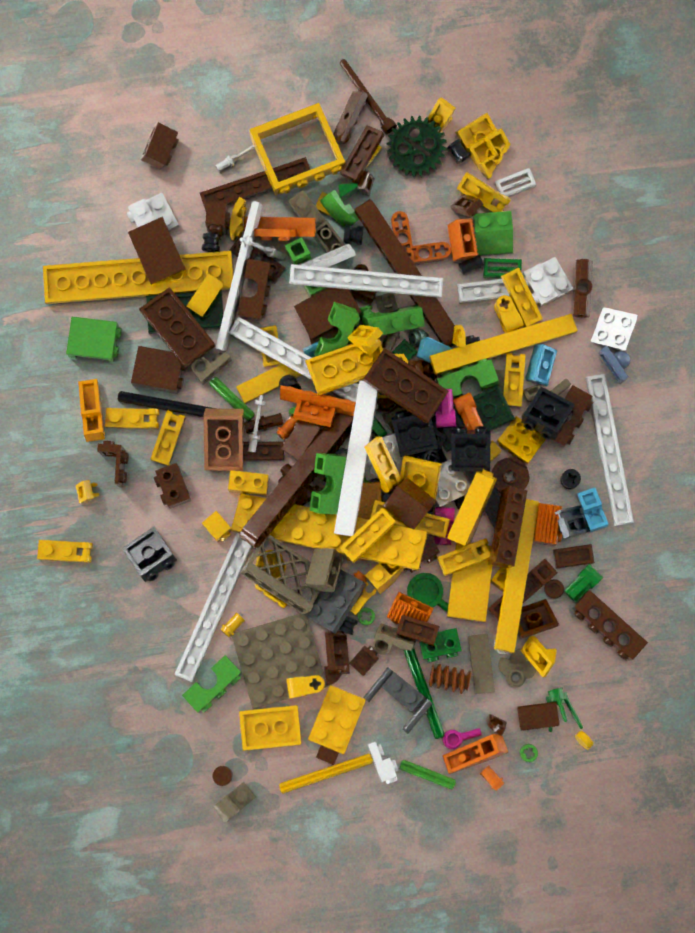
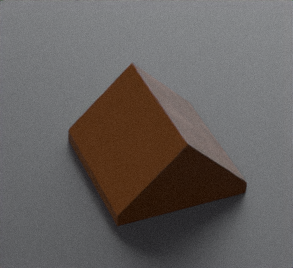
M406 477L396 487L383 505V508L414 530L437 501Z
M547 599L522 607L518 628L519 640L559 626Z

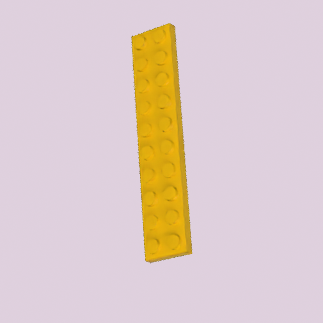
M221 251L180 255L186 270L152 285L139 258L43 266L45 303L56 304L159 295L169 287L175 294L191 293L197 291L208 272L224 283L220 290H230L233 279L232 252Z
M240 493L231 530L240 533L267 498ZM296 504L291 507L270 534L280 542L313 549L331 548L342 555L345 554L340 550V547L351 538V536L334 534L337 514H319L310 511V507ZM357 517L355 533L369 520ZM394 525L360 558L419 571L428 533Z

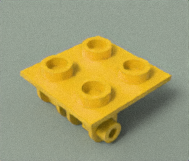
M516 416L515 420L509 424L497 442L499 446L506 450L509 449L508 453L513 452L512 456L517 455L518 459L528 464L546 439L535 429L533 431L526 429L523 423H521L522 419Z

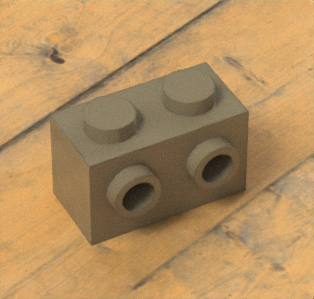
M315 548L305 584L314 591L334 592L344 556L335 549Z

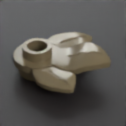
M521 649L515 650V653H512L509 659L500 658L499 670L506 676V681L511 687L517 688L522 686L525 680L533 677L537 671L530 661L526 662V657L521 652ZM514 674H517L519 676V680L517 682L513 681L512 676Z

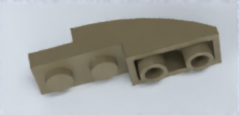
M301 190L287 201L298 215L297 217L316 218V233L313 238L325 253L345 245L304 190Z

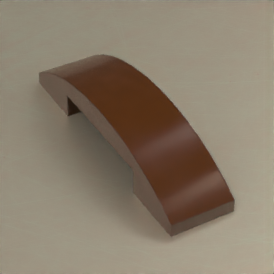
M546 559L541 561L527 574L523 603L558 573ZM503 596L488 608L498 621Z

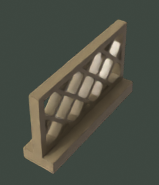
M269 535L267 540L273 543L274 551L265 552L264 541L260 547L254 550L240 574L305 615L311 611L314 606L313 603L320 591L311 589L312 597L310 600L303 597L302 589L310 587H301L298 576L308 573L311 562ZM285 551L288 553L290 561L281 563L279 552ZM275 553L278 564L269 566L266 555ZM262 556L265 567L259 568L254 565L253 561L255 558ZM295 563H303L306 572L297 574ZM291 564L293 575L285 576L282 566ZM279 567L281 577H272L270 568ZM294 577L297 588H289L286 579Z

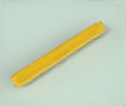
M366 754L279 784L281 793H286L373 763L371 754Z

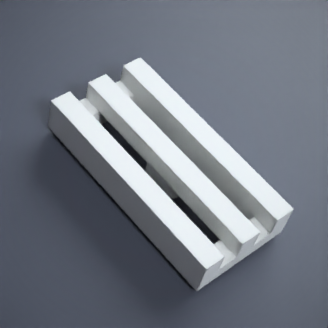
M530 168L497 180L494 183L497 191L507 197L537 185ZM524 175H528V177L501 187V185L504 183H507ZM531 181V183H529V184H526V185H524V186H521V187H519V188H516V189H514V190H511V191H509V192L504 193V191H506V190H509V189H511V188H514V187H516V186H519V185H521V184H524V183H526V182Z

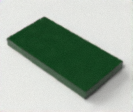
M222 290L219 291L203 317L187 307L195 292L176 294L204 330L220 329L223 319ZM157 295L146 296V302L148 303ZM148 323V333L157 334Z
M498 385L473 397L478 415L483 426L487 427V430L492 431L515 420ZM436 415L433 416L434 429L446 436L442 427L437 428ZM458 415L462 425L465 426L461 415ZM448 438L443 444L446 453L451 451V443Z

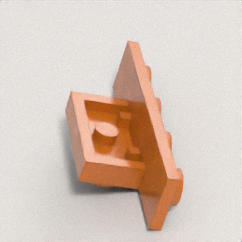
M244 216V232L248 216ZM260 217L258 228L254 229V236H260L261 240H272V237H278L279 241H290V237H315L316 218Z
M280 386V400L297 403L293 419L331 427L335 412L354 416L356 402L335 398L330 395L318 396L317 393L312 391H304L291 386Z

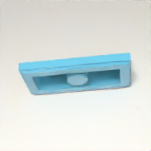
M426 337L420 342L417 358L431 364L430 355L453 348L430 337Z
M544 344L535 345L525 380L548 386L557 350Z

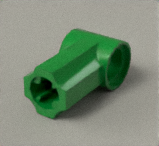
M588 564L564 590L566 595L575 603L589 589L594 588L603 579V576L591 564Z

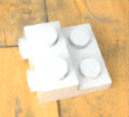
M159 193L147 200L144 198L128 206L129 212H127L131 223L135 222L137 227L160 217L164 218L169 232L179 227L163 193Z
M556 257L542 264L539 263L522 274L535 303L540 308L573 291V287Z
M376 741L368 743L381 781H386V784L397 781L396 772L399 769L396 761L391 760L390 757L381 758L384 755L381 744H376Z

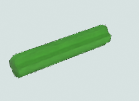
M217 377L212 378L209 382L210 386L234 409H244V418L250 421L255 416L254 412Z
M402 760L399 767L402 771L451 790L456 784L455 779L406 760Z

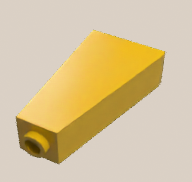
M486 470L476 472L447 539L464 546L472 542L497 481V478L493 477L494 474Z

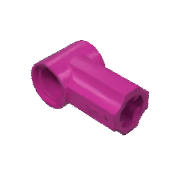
M446 389L449 392L436 410L437 428L456 426L452 389Z
M435 507L434 515L450 519L446 538L434 537L436 545H451V540L447 539L454 523L455 508Z

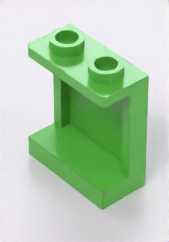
M71 317L66 354L70 358H77L79 356L114 362L115 357L118 358L119 346L116 345L117 339L121 338L122 329L114 321Z

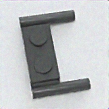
M387 667L363 698L370 702L381 687L414 713L402 728L409 734L433 703Z

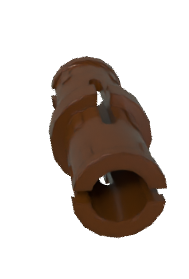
M281 413L264 417V415L260 416L258 430L263 429L266 431L267 428L284 425ZM255 420L244 421L247 434L253 432Z

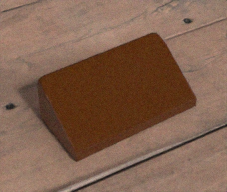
M556 702L517 707L520 729L522 731L560 725Z

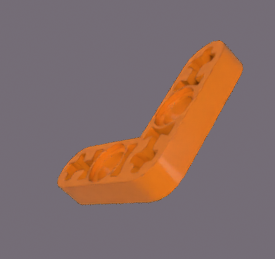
M402 211L395 212L392 215V231L396 237L400 234H405L408 237L407 242L401 243L403 248L406 247V252L411 256L410 258L415 265L443 261L450 257L451 247L446 242L413 246L407 215ZM397 217H401L402 220L404 219L401 230H399V223L395 222ZM440 247H443L444 250H448L445 252V255H442L441 252L435 253V257H432V248H434V252L439 251ZM426 249L429 252V257L421 258L419 251Z

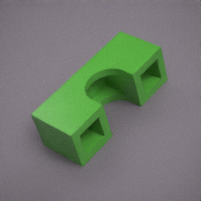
M302 237L285 245L286 253L292 264L299 265L312 259ZM304 286L309 297L326 289V287Z
M334 302L328 321L331 325L339 328L338 334L331 339L320 337L314 353L315 357L345 347L351 343L347 337L352 333L354 326L358 325L360 319L359 313L355 308Z
M417 305L397 308L398 311L391 313L377 312L361 316L363 325L378 327L383 332L382 335L425 326L422 307Z
M487 359L479 360L476 362L477 365L471 367L469 365L462 366L458 369L459 371L454 373H443L440 375V378H437L439 385L445 389H452L453 399L463 395L462 385L469 379L476 380L480 384L482 391L500 383L492 360Z
M316 453L314 472L325 475L326 486L321 491H312L310 511L319 514L338 513L346 465L345 456Z
M226 655L211 668L217 676V683L213 688L204 689L196 682L182 695L197 713L201 711L205 713L212 706L210 703L216 697L220 699L227 692L225 688L228 685L234 686L241 679L239 675L242 672Z

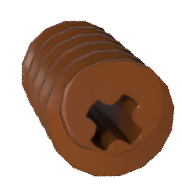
M433 664L429 678V687L436 683L437 689H440L442 684H444L446 691L452 686V692L459 688L460 694H463L465 689L468 691L471 671H468L465 675L464 669H461L457 674L456 667H453L451 672H449V666L446 665L442 670L441 664H438L436 668H434Z

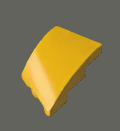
M484 113L455 133L462 140L461 144L466 151L471 153L470 158L489 179L511 144L503 129H496L489 114Z

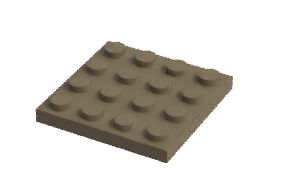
M300 613L233 633L232 639L253 709L289 699L286 681L288 678L319 675L324 679L325 687H328L306 614ZM314 678L311 687H315V690H318L321 682Z

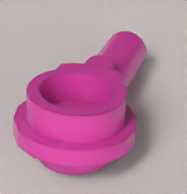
M478 728L463 733L449 730L443 737V743L449 749H456L464 740L482 736L481 730Z

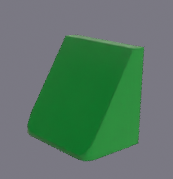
M356 183L339 185V197L342 202L358 192V184Z

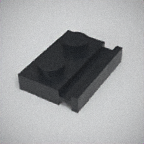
M581 505L555 512V515L558 514L559 516L557 521L564 539L590 532L584 513L581 514L580 512Z

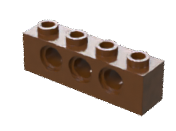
M511 486L502 489L489 565L505 569L515 566L527 490Z
M590 590L572 608L575 611L573 614L579 620H585L589 623L588 628L595 634L599 632L604 637L602 640L609 647L614 646L619 650L617 654L625 661L627 659L633 660L648 644L642 636ZM594 608L598 611L599 616L597 619L590 617V609ZM606 621L611 622L613 625L611 632H607L604 629ZM620 635L627 637L628 642L626 645L619 643Z

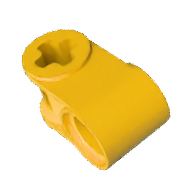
M506 295L500 296L494 304V311L504 333L523 327V320L511 297ZM500 304H507V307H500Z
M319 675L286 679L289 698L318 693L325 687V681ZM314 678L321 682L318 690H315V687H311Z

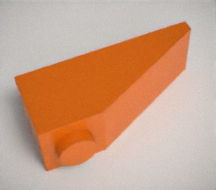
M491 734L442 756L448 773L452 774L509 752L503 736Z

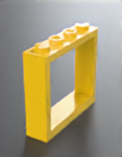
M319 103L249 129L250 138L275 196L283 193L287 194L296 187L303 188L314 180L316 182L321 181L327 175H336L345 164V160ZM318 118L336 160L278 182L260 140Z

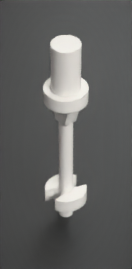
M265 139L260 140L262 144L266 142ZM254 145L237 155H228L224 161L215 165L217 170L220 172L228 166H234L238 158L255 149Z
M248 235L247 237L240 238L244 247L252 245L264 250L268 257H276L281 260L285 258V253L277 250L274 246L264 247L252 242V238Z
M260 395L259 400H255V404H258L253 435L249 434L248 437L250 438L249 452H256L257 441L260 440V436L257 435L262 405L266 406V402L263 401V395Z

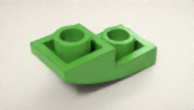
M335 190L320 200L327 212L344 228L345 224L352 226L359 220L351 205L345 206Z

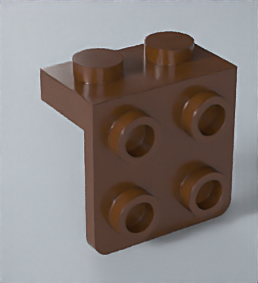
M103 441V444H98L97 451L102 456L116 457L115 484L118 487H123V483L127 482V472H125L124 468L125 464H128L129 454L126 453L122 445H117L114 441Z

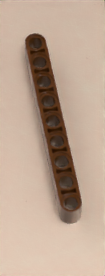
M369 199L354 209L355 214L395 274L422 276L374 202ZM409 295L415 305L422 307L423 317L440 343L449 347L455 345L452 343L455 325L436 297Z
M336 412L331 427L325 426L243 527L240 532L241 539L254 548H258L263 544L318 475V473L314 472L316 453L335 454L351 434L354 416Z

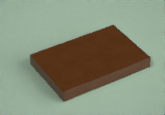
M163 217L128 232L151 285L186 270Z
M326 288L294 306L311 340L336 327L328 321L334 302L355 308L359 314L362 313L349 289Z

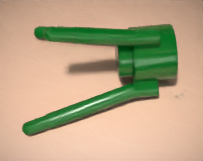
M563 688L548 691L547 703L556 702L559 705L564 722H567L563 706L566 702L576 723L582 729L583 725L568 699L567 692H564ZM549 727V732H552L553 727Z

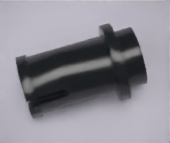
M480 255L459 263L463 275L474 269H481V266L484 265Z

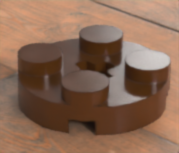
M504 458L498 461L492 469L493 477L497 478L494 486L499 493H501L502 489L509 486L524 490L529 483L530 476L527 466L518 458ZM513 472L515 480L507 481L505 473Z

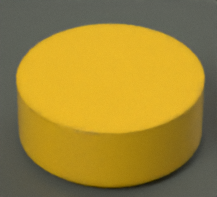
M579 731L575 735L576 740L586 750L593 746V741L583 731Z

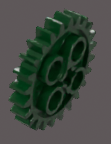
M420 115L417 120L411 116L410 122L404 118L403 125L399 122L397 123L398 130L392 128L395 134L388 135L392 142L386 143L387 146L391 147V149L387 150V153L393 154L389 157V160H396L393 166H399V172L405 169L406 176L412 172V176L415 177L419 172L420 176L423 177L424 171L430 175L429 169L437 170L435 167L436 163L442 165L439 159L446 157L442 154V151H447V148L442 145L446 144L447 140L441 139L445 136V133H438L441 127L437 126L434 128L436 124L434 120L429 124L428 117L422 121ZM414 129L420 131L419 136L416 138L410 137V133ZM406 136L413 143L417 145L419 144L423 150L431 154L430 157L426 156L419 149H415L413 145L405 141L403 137ZM433 140L435 145L430 149L426 148V142ZM402 145L409 146L406 153L399 152ZM418 155L424 157L423 162L420 164L414 162L415 157Z

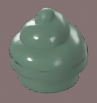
M415 328L409 332V342L412 346L419 347L421 340L429 337V334L420 328Z

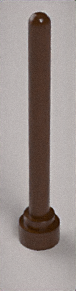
M345 59L340 60L341 67L356 88L368 94L366 102L381 121L382 131L385 134L391 133L393 131L392 128L396 129L397 124L393 119L386 117Z

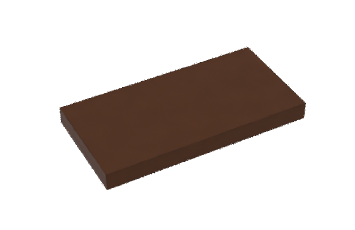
M170 287L139 308L141 314L184 368L216 346Z
M385 348L363 379L368 385L425 423L430 421L449 392Z

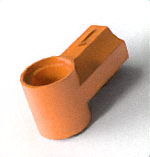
M470 392L453 399L458 415H461L467 430H475V427L483 426L476 410L477 406Z

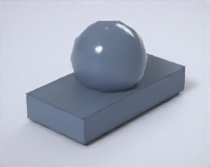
M608 346L601 349L599 355L618 383L621 384L626 381L628 375L624 369L630 364L629 354L625 351H618L613 354Z

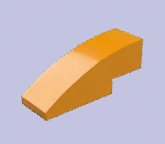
M98 380L78 381L81 416L86 442L104 440L105 430Z

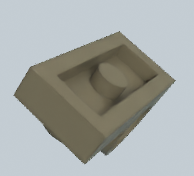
M226 351L223 354L221 352L212 359V363L206 358L200 357L191 364L193 373L203 385L232 361L231 356ZM203 363L206 365V368L203 371H197L196 366Z
M381 623L376 631L373 647L381 655L388 654L393 645L398 646L402 650L412 651L416 640L396 635L397 628Z
M243 782L214 805L213 808L222 820L226 822L255 799L256 796Z

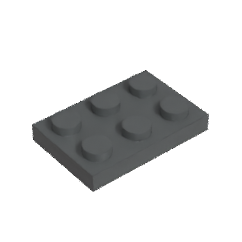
M340 569L335 591H320L313 603V608L306 616L336 634L367 584Z

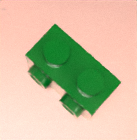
M457 628L438 632L434 646L419 642L423 660L427 659L428 663L438 661L439 656L446 655L447 658L456 657L458 652L462 651Z

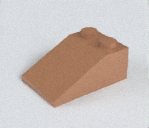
M205 408L203 415L204 470L243 471L244 409Z

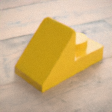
M442 97L439 98L428 116L429 124L434 120L436 122L434 128L440 126L441 130L438 133L443 132L453 119L451 116L456 108Z
M359 325L347 338L370 356L382 344L379 337L383 332L378 327Z
M530 636L522 647L521 652L540 675L546 677L555 664L557 650L546 649L536 636Z

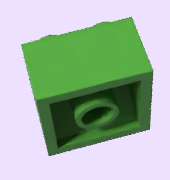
M511 211L473 215L472 223L478 255L487 256L513 253Z

